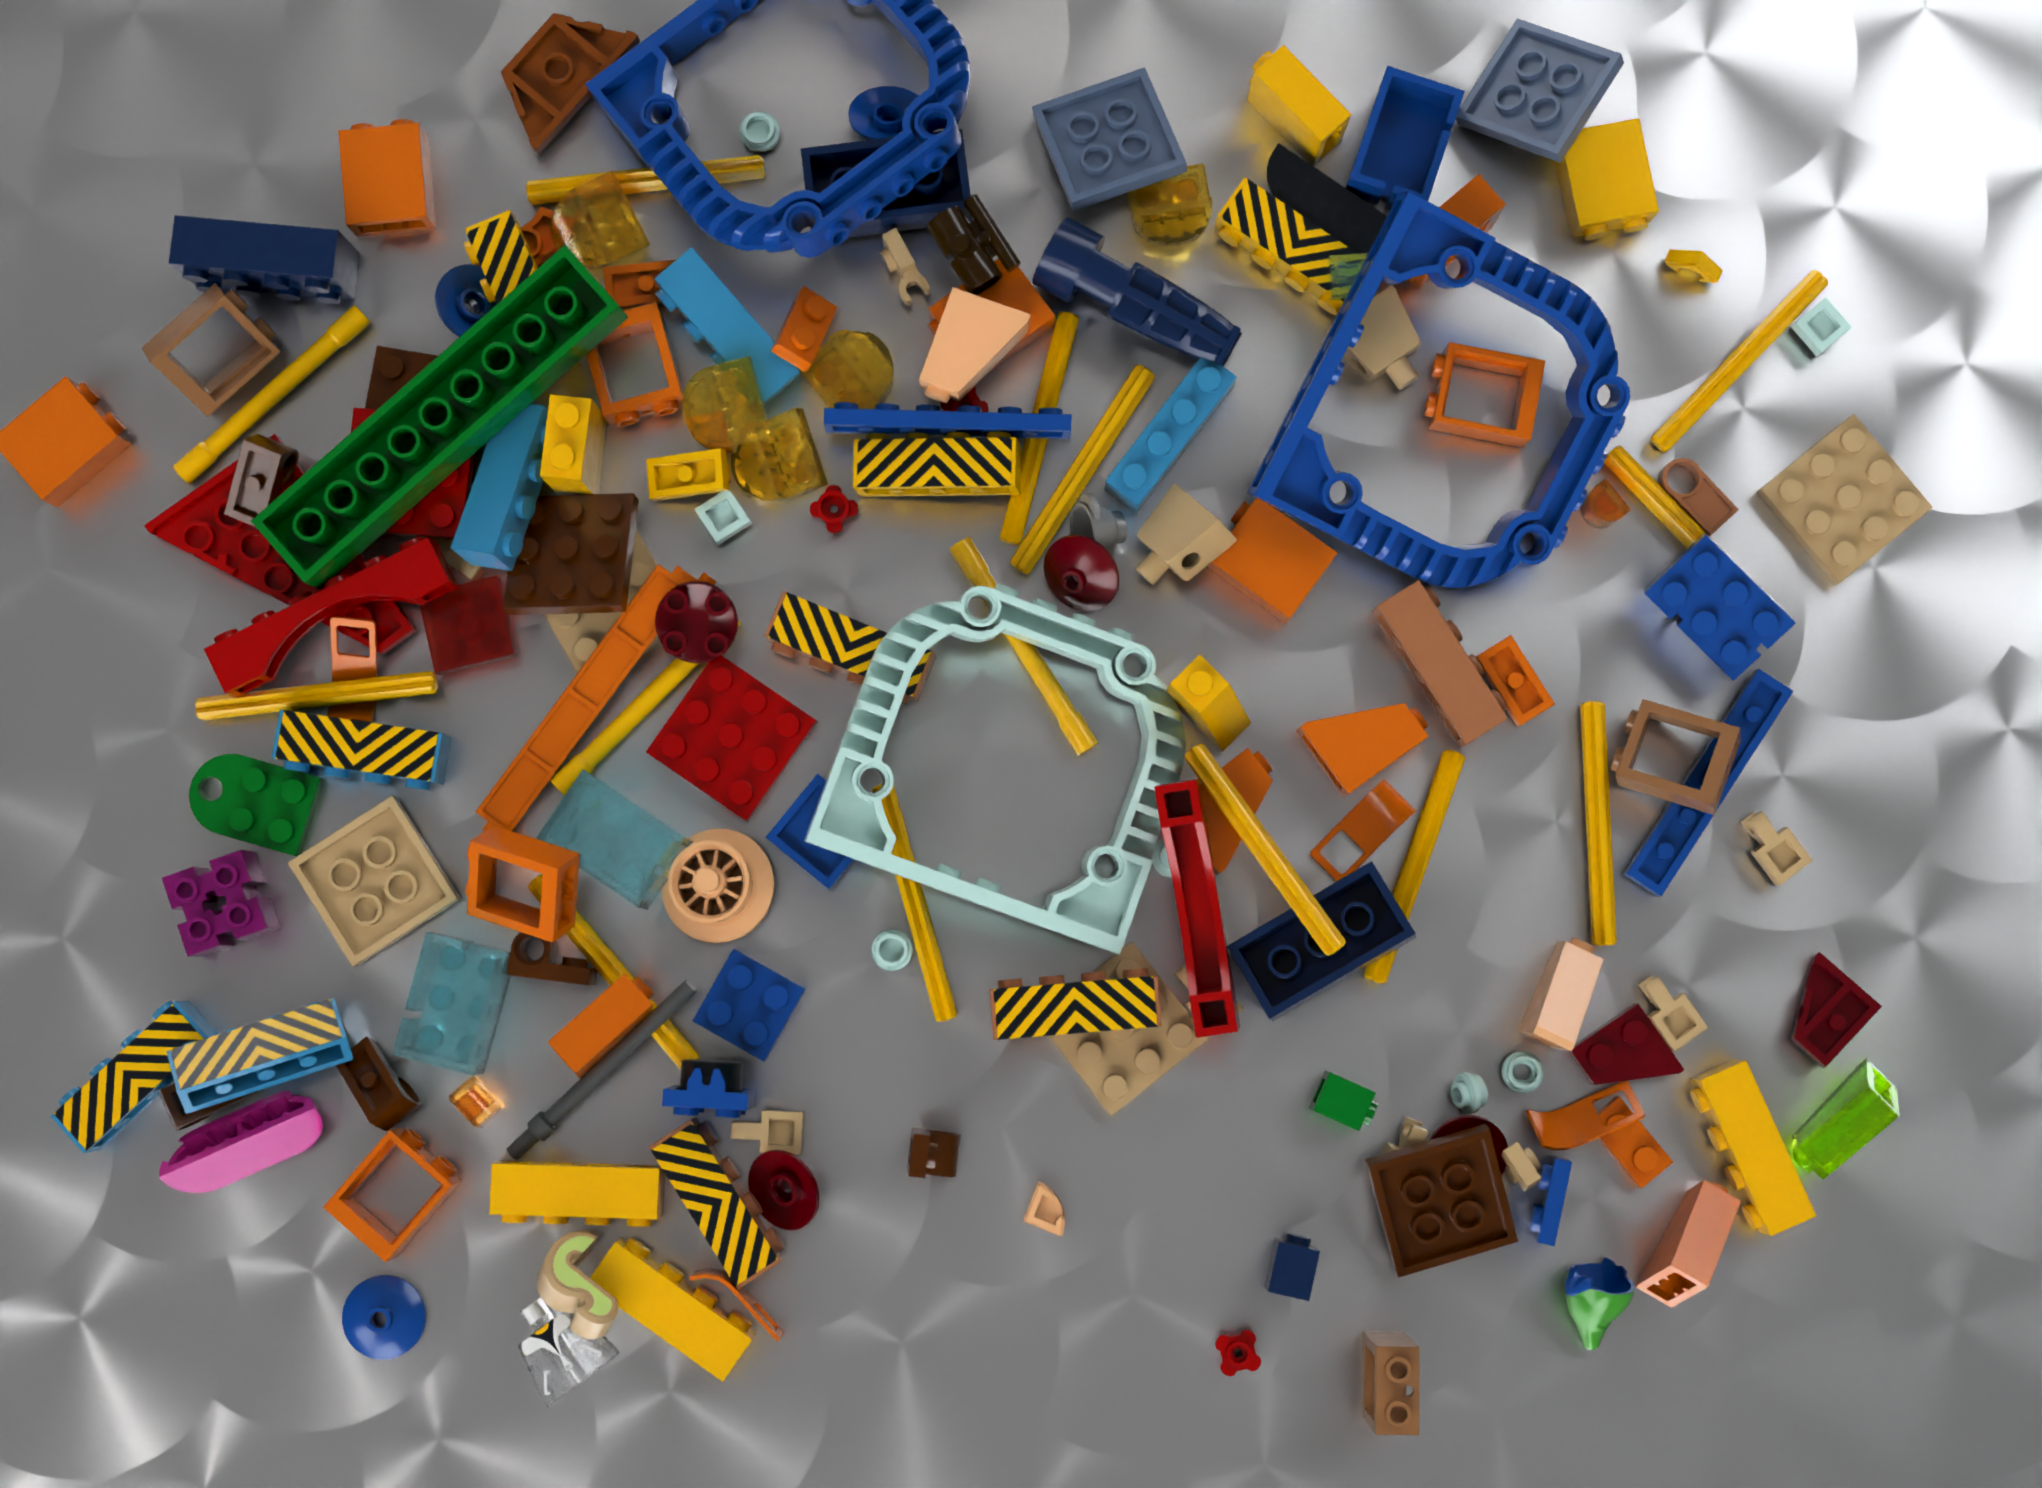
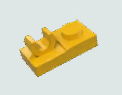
M722 448L646 459L649 499L662 501L729 491V483H731L730 466L727 465V451Z

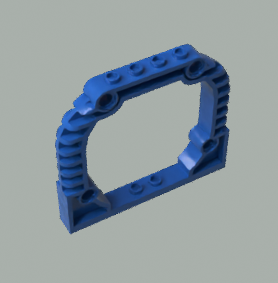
M697 0L585 83L600 109L647 167L651 168L691 219L706 234L720 243L733 246L735 249L742 251L766 250L769 253H776L794 248L795 252L800 256L811 258L823 254L832 246L842 244L853 230L864 222L875 219L882 209L897 197L907 195L917 182L929 173L940 170L947 163L948 159L959 150L962 142L957 124L966 108L971 82V68L968 52L961 35L932 0H846L849 4L857 7L873 3L887 17L925 61L929 70V87L906 108L902 118V132L822 192L818 193L810 190L795 191L783 197L771 207L739 201L719 185L687 146L685 141L689 136L690 126L674 98L678 77L672 67L710 37L721 33L725 26L741 14L752 10L760 0ZM937 129H944L940 133L932 134ZM814 226L810 231L800 233L804 228Z
M1410 191L1399 193L1247 493L1413 578L1436 586L1448 588L1475 586L1504 575L1519 562L1530 565L1539 564L1545 561L1553 548L1559 547L1565 539L1568 527L1565 525L1572 512L1577 511L1583 504L1587 495L1585 487L1591 475L1598 473L1606 459L1605 448L1611 437H1616L1625 423L1626 417L1623 414L1629 404L1630 388L1626 381L1616 376L1618 373V352L1615 350L1611 326L1592 297L1574 283L1496 242L1495 237ZM1450 256H1454L1460 263V272L1454 279L1448 276L1445 271V264ZM1428 274L1431 282L1437 287L1444 289L1465 287L1474 282L1545 320L1563 335L1575 358L1577 366L1569 379L1565 392L1566 405L1572 418L1525 509L1512 510L1500 517L1493 526L1486 542L1457 547L1445 545L1364 504L1361 501L1363 491L1359 480L1352 474L1334 470L1325 451L1322 435L1307 428L1329 384L1335 385L1339 380L1345 367V363L1341 362L1348 346L1353 348L1359 341L1364 330V325L1360 323L1381 281L1387 284H1398L1413 277ZM1605 384L1610 391V398L1606 405L1602 406L1597 400V393L1601 386ZM1342 481L1346 487L1345 497L1342 501L1334 503L1330 498V488L1335 482ZM1530 532L1534 538V544L1530 551L1523 553L1520 548V541L1525 534Z

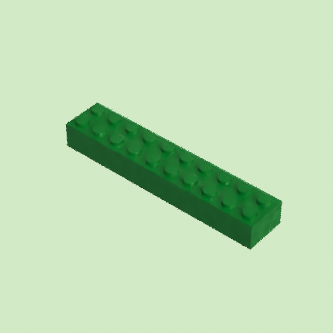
M564 245L254 517L251 522L304 583L321 589L328 580L336 576L629 317L567 246Z

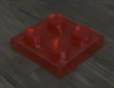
M497 575L458 584L459 588L429 603L420 605L435 674L442 675L518 656L509 615L503 609L504 592L501 579Z

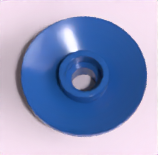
M881 86L868 89L860 93L851 102L848 112L850 125L858 135L866 140L895 137L903 131L902 118L906 108L919 95L908 89L895 86Z
M464 264L450 269L442 276L436 288L435 303L438 314L446 327L458 337L463 335L497 305L496 301L491 303L488 301L482 289L480 280L486 277L481 266ZM464 303L473 307L474 314L468 311Z
M393 1275L374 1276L358 1284L347 1297L342 1312L343 1330L349 1343L361 1354L378 1360L393 1359L409 1351L420 1339L426 1323L425 1304L418 1290L405 1279ZM376 1312L385 1314L387 1322L384 1327L375 1324L374 1315Z

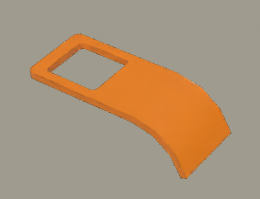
M332 616L330 619L332 682L378 677L376 622L369 619ZM338 625L368 629L370 656L340 653L338 649ZM376 701L329 706L327 716L372 723Z
M1383 779L1311 850L1310 856L1337 882L1356 871L1416 810ZM1339 831H1343L1363 850V854L1344 874L1339 873L1320 854L1321 849Z
M1622 1081L1554 1111L1536 1112L1529 1109L1525 1111L1541 1146L1552 1151L1569 1150L1584 1145L1645 1117L1644 1111L1628 1081ZM1624 1091L1634 1114L1604 1126L1593 1103L1616 1092Z
M708 1268L695 1271L689 1277L690 1281L701 1278L718 1280L735 1294L776 1341L783 1336V1329L744 1286L737 1290L725 1270ZM753 1305H754V1306L759 1310V1312L767 1319V1321L775 1328V1331H774V1330L770 1327V1325L761 1317V1315L754 1309Z

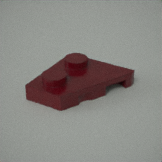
M1818 952L1811 961L1791 1040L1822 1068H1825L1882 1006L1823 954Z
M1634 1003L1576 1043L1572 1051H1568L1593 1085L1679 1074L1684 1071L1680 1062L1638 1003Z

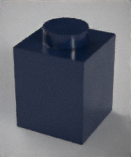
M1287 1233L1285 1240L1275 1237L1264 1285L1268 1292L1305 1301L1310 1300L1320 1254L1316 1247L1310 1246L1311 1238Z

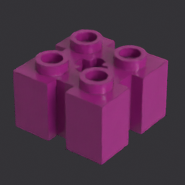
M238 850L210 860L209 863L212 871L209 868L191 867L162 878L171 908L183 910L187 922L177 925L187 957H205L235 946L232 938L233 935L237 940H252L281 929L272 899L260 897L257 889L258 885L264 884L266 881L256 852ZM220 897L226 898V905L221 906L223 912L218 909Z

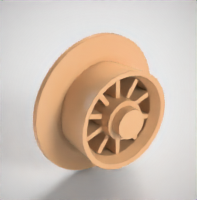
M709 829L692 835L674 850L662 876V899L669 917L685 934L703 942L725 943L747 935L761 923L773 900L775 879L769 858L754 840L730 829Z

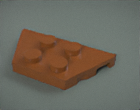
M553 13L501 71L502 77L511 94L514 106L528 135L529 142L538 155L541 154L591 98L592 95L585 83L640 43L638 35L627 30L626 33L605 29L602 24L590 21L577 22L572 17Z

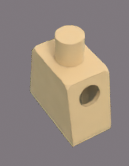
M1390 285L1373 297L1360 323L1364 325L1363 333L1353 348L1348 346L1343 358L1367 382L1371 383L1387 373L1396 387L1402 390L1419 377L1407 358L1417 351L1421 342L1395 287Z
M1174 483L1138 531L1137 538L1151 552L1135 569L1151 585H1154L1169 568L1183 581H1188L1231 547L1237 539L1216 516Z

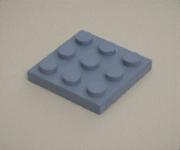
M1517 18L1459 108L1456 116L1457 124L1561 163L1623 66L1622 54Z
M1145 67L1032 106L1033 117L1072 211L1187 172L1186 160Z

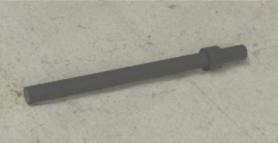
M685 980L545 1113L540 1111L527 1123L528 1129L507 1147L509 1155L515 1160H519L539 1140L545 1141L557 1130L556 1124L697 992L694 985Z

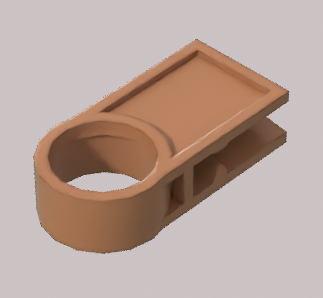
M1675 459L1664 466L1659 473L1658 484L1709 536L1739 510L1700 469L1698 464L1690 459ZM1680 466L1690 471L1694 484L1689 493H1677L1670 488L1667 482V473L1671 467Z

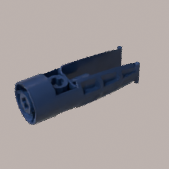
M1066 217L1061 222L1038 263L1032 284L1068 304L1074 300L1080 291L1109 307L1108 314L1120 324L1195 359L1203 358L1223 367L1225 366L1242 335L1240 332L1241 328L1233 325L1213 308L1144 265L1135 262L1132 268H1129L1102 253L1101 250L1105 236L1070 217Z

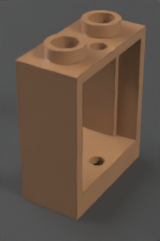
M216 283L142 347L150 363L207 417L281 353L272 341L277 334L261 317L253 321L244 312L249 308L246 302L232 288L225 293ZM222 306L255 341L203 385L170 352Z
M1642 699L1639 710L1632 709L1629 714L1625 733L1630 735L1625 748L1618 747L1613 758L1611 770L1616 772L1615 776L1618 786L1715 815L1742 740L1741 729L1733 725ZM1650 719L1718 739L1700 790L1633 770Z
M1363 1331L1362 1417L1376 1435H1419V1346L1404 1332ZM1408 1385L1413 1388V1392L1410 1395H1406V1386Z

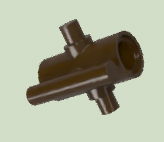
M974 194L963 202L974 219L972 222L969 223L959 206H952L935 216L927 224L926 228L947 259L955 258L951 262V267L967 292L978 295L992 287L1003 276L993 260L994 256L997 255L1007 272L1017 268L1021 262L978 195Z

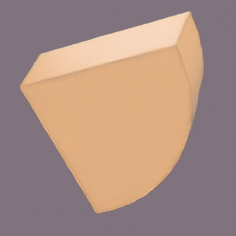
M1038 1181L1023 1221L1062 1237L1065 1226L1062 1204L1051 1188Z

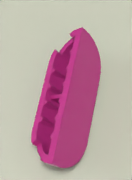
M290 1091L275 1093L182 1136L178 1140L182 1145L172 1155L169 1162L162 1161L159 1178L169 1187L182 1192L203 1193L220 1189L311 1147L322 1132L323 1122L321 1114L309 1097L293 1095Z

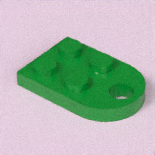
M224 754L210 759L198 769L190 785L189 802L195 818L209 831L297 857L302 854L325 779L299 771L285 770L282 766L243 755ZM217 778L223 787L222 794L218 799L209 801L204 795V786L210 779Z

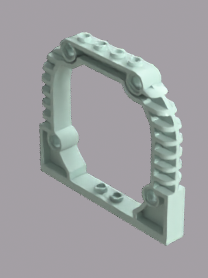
M996 584L994 589L986 586L972 587L958 601H943L930 604L908 614L888 631L874 652L804 841L1120 955L1153 863L1151 857L1161 831L1154 786L1178 782L1184 764L1186 740L1182 716L1174 699L1166 692L1167 687L1154 675L1156 669L1154 655L1150 649L1133 642L1134 635L1117 628H1111L1110 632H1106L1094 627L1096 621L1087 616L1073 613L1072 617L1069 618L1056 613L1058 607L1050 602L1034 599L1032 604L1019 599V592L1017 590L1000 584ZM981 598L988 604L989 612L986 618L977 619L970 614L968 609L970 599ZM999 633H1003L1097 669L1099 681L1107 692L1121 700L1132 703L1135 707L1142 734L1138 763L1107 845L1092 847L1084 854L1081 861L1082 876L1066 887L1047 894L1042 909L1000 894L1001 885L978 877L976 884L961 880L962 871L939 863L937 870L891 854L897 838L888 823L881 799L886 797L892 790L894 777L889 766L882 762L883 753L914 669L925 651L946 636L951 635L964 641L980 643L991 640ZM1127 655L1135 656L1141 663V672L1137 677H1131L1124 671L1123 661ZM867 769H875L882 776V786L875 793L867 792L861 786V775ZM1103 854L1108 855L1114 865L1111 874L1105 878L1099 876L1095 870V862Z

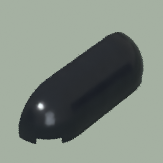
M1278 143L1267 165V181L1273 196L1366 258L1387 215Z

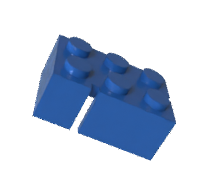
M1387 66L1345 188L1361 199L1377 205L1380 198L1387 199L1386 208L1391 209L1397 195L1407 191L1428 201L1465 91Z
M1705 532L1644 589V594L1670 619L1676 614L1680 616L1676 621L1677 626L1733 681L1761 656L1760 651L1757 649L1758 646L1763 644L1769 649L1796 624L1794 619Z

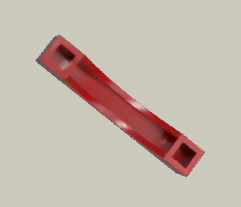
M422 537L410 539L400 545L401 551L387 558L385 555L374 557L362 565L363 570L351 576L348 574L338 575L325 583L327 588L313 595L311 592L297 595L288 601L289 607L277 613L274 611L261 613L251 620L252 625L240 631L232 629L217 635L214 638L215 643L204 648V651L224 693L240 697L274 680L283 661L296 643L315 625L334 613L355 605L376 601H403L424 605L459 588L439 545L428 537L425 539Z
M1193 779L1154 786L1160 825L1178 909L1189 999L1196 1038L1238 1032L1240 1019L1200 780Z

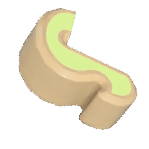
M575 1231L563 1235L552 1245L537 1273V1291L544 1303L554 1310L575 1314L569 1325L573 1332L585 1339H597L603 1337L611 1327L618 1313V1299L578 1268L590 1254L599 1236L588 1231Z

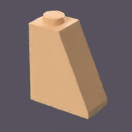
M952 287L919 377L920 388L926 390L925 395L938 402L948 403L949 399L960 402L1028 333L1031 325V314Z
M1573 937L1570 943L1567 941L1556 943L1517 1032L1553 1049L1573 1050L1604 960L1593 954L1594 946Z

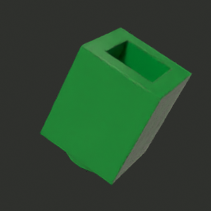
M1325 1071L1309 1109L1360 1131L1362 1124L1368 1126L1371 1123L1378 1103L1373 1101L1375 1092Z

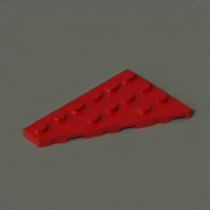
M276 434L269 437L274 441L284 444ZM238 460L144 525L149 533L289 605L288 601L297 595L311 592L313 595L327 588L324 585L321 589L304 583L256 527L224 514ZM297 464L296 470L289 482L278 489L277 497L305 474L299 464ZM362 553L359 554L336 576L341 574L351 576L363 570L362 565L367 561ZM376 601L355 605L334 613L321 621L330 627L332 616L374 620L376 622L377 652L383 655L417 632L396 601ZM338 625L339 632L369 647L368 629Z

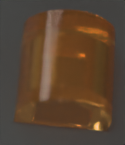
M1604 479L1587 493L1580 507V512L1588 525L1602 529L1610 527L1630 512V507L1609 481Z
M475 1076L470 1077L448 1096L450 1098L449 1101L476 1128H483L503 1107Z

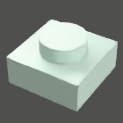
M1826 297L1790 326L1816 357L1852 328Z
M730 489L729 491L720 492L694 509L717 545H720L752 524Z

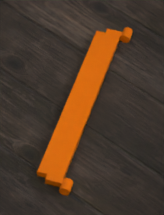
M659 564L655 567L627 605L626 612L621 613L475 811L488 821L482 829L483 831H486L493 825L510 831L515 829L657 636L655 616L662 598L672 588L682 583L702 581L715 585L716 580L705 572L697 580L678 565L672 573Z

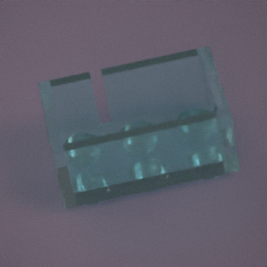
M585 770L581 771L536 837L538 840L579 852L580 869L636 907L648 910L668 880L663 875L654 872L656 867L660 866L670 871L671 865L679 853L693 843L692 840Z
M426 932L405 1010L423 1011L421 1018H402L392 1054L473 1076L484 1074L511 978L510 975H506L510 951L484 944H473L474 942L442 933Z

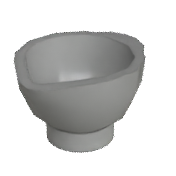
M1085 493L1072 508L1070 535L1089 537L1100 543L1109 552L1115 544L1123 543L1126 540L1127 523L1121 511L1111 512L1107 507L1099 505L1092 493Z

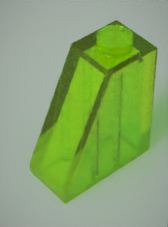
M1866 1058L1792 1135V1156L1803 1170L1808 1173L1814 1171L1824 1180L1899 1117L1897 1087Z

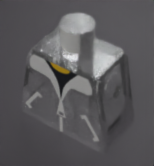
M541 1297L520 1312L534 1331V1334L521 1342L518 1348L547 1407L555 1403L620 1353L605 1336L597 1339H585L577 1335L569 1326L575 1314L562 1312L555 1317Z

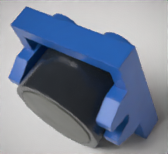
M682 1059L680 1085H673L663 1089L662 1106L673 1107L674 1115L697 1116L699 1113H704V1108L716 1109V1117L740 1118L741 1115H745L747 1110L756 1106L757 1089L743 1088L744 1062Z

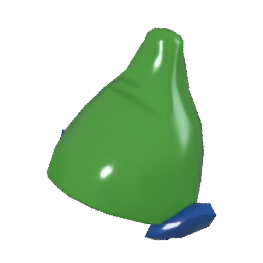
M1606 1257L1601 1264L1572 1265L1565 1272L1564 1287L1569 1314L1575 1323L1584 1347L1589 1350H1595L1600 1346L1605 1331L1611 1322L1627 1308L1634 1296L1635 1287L1627 1277L1626 1269L1623 1266H1617L1614 1261Z

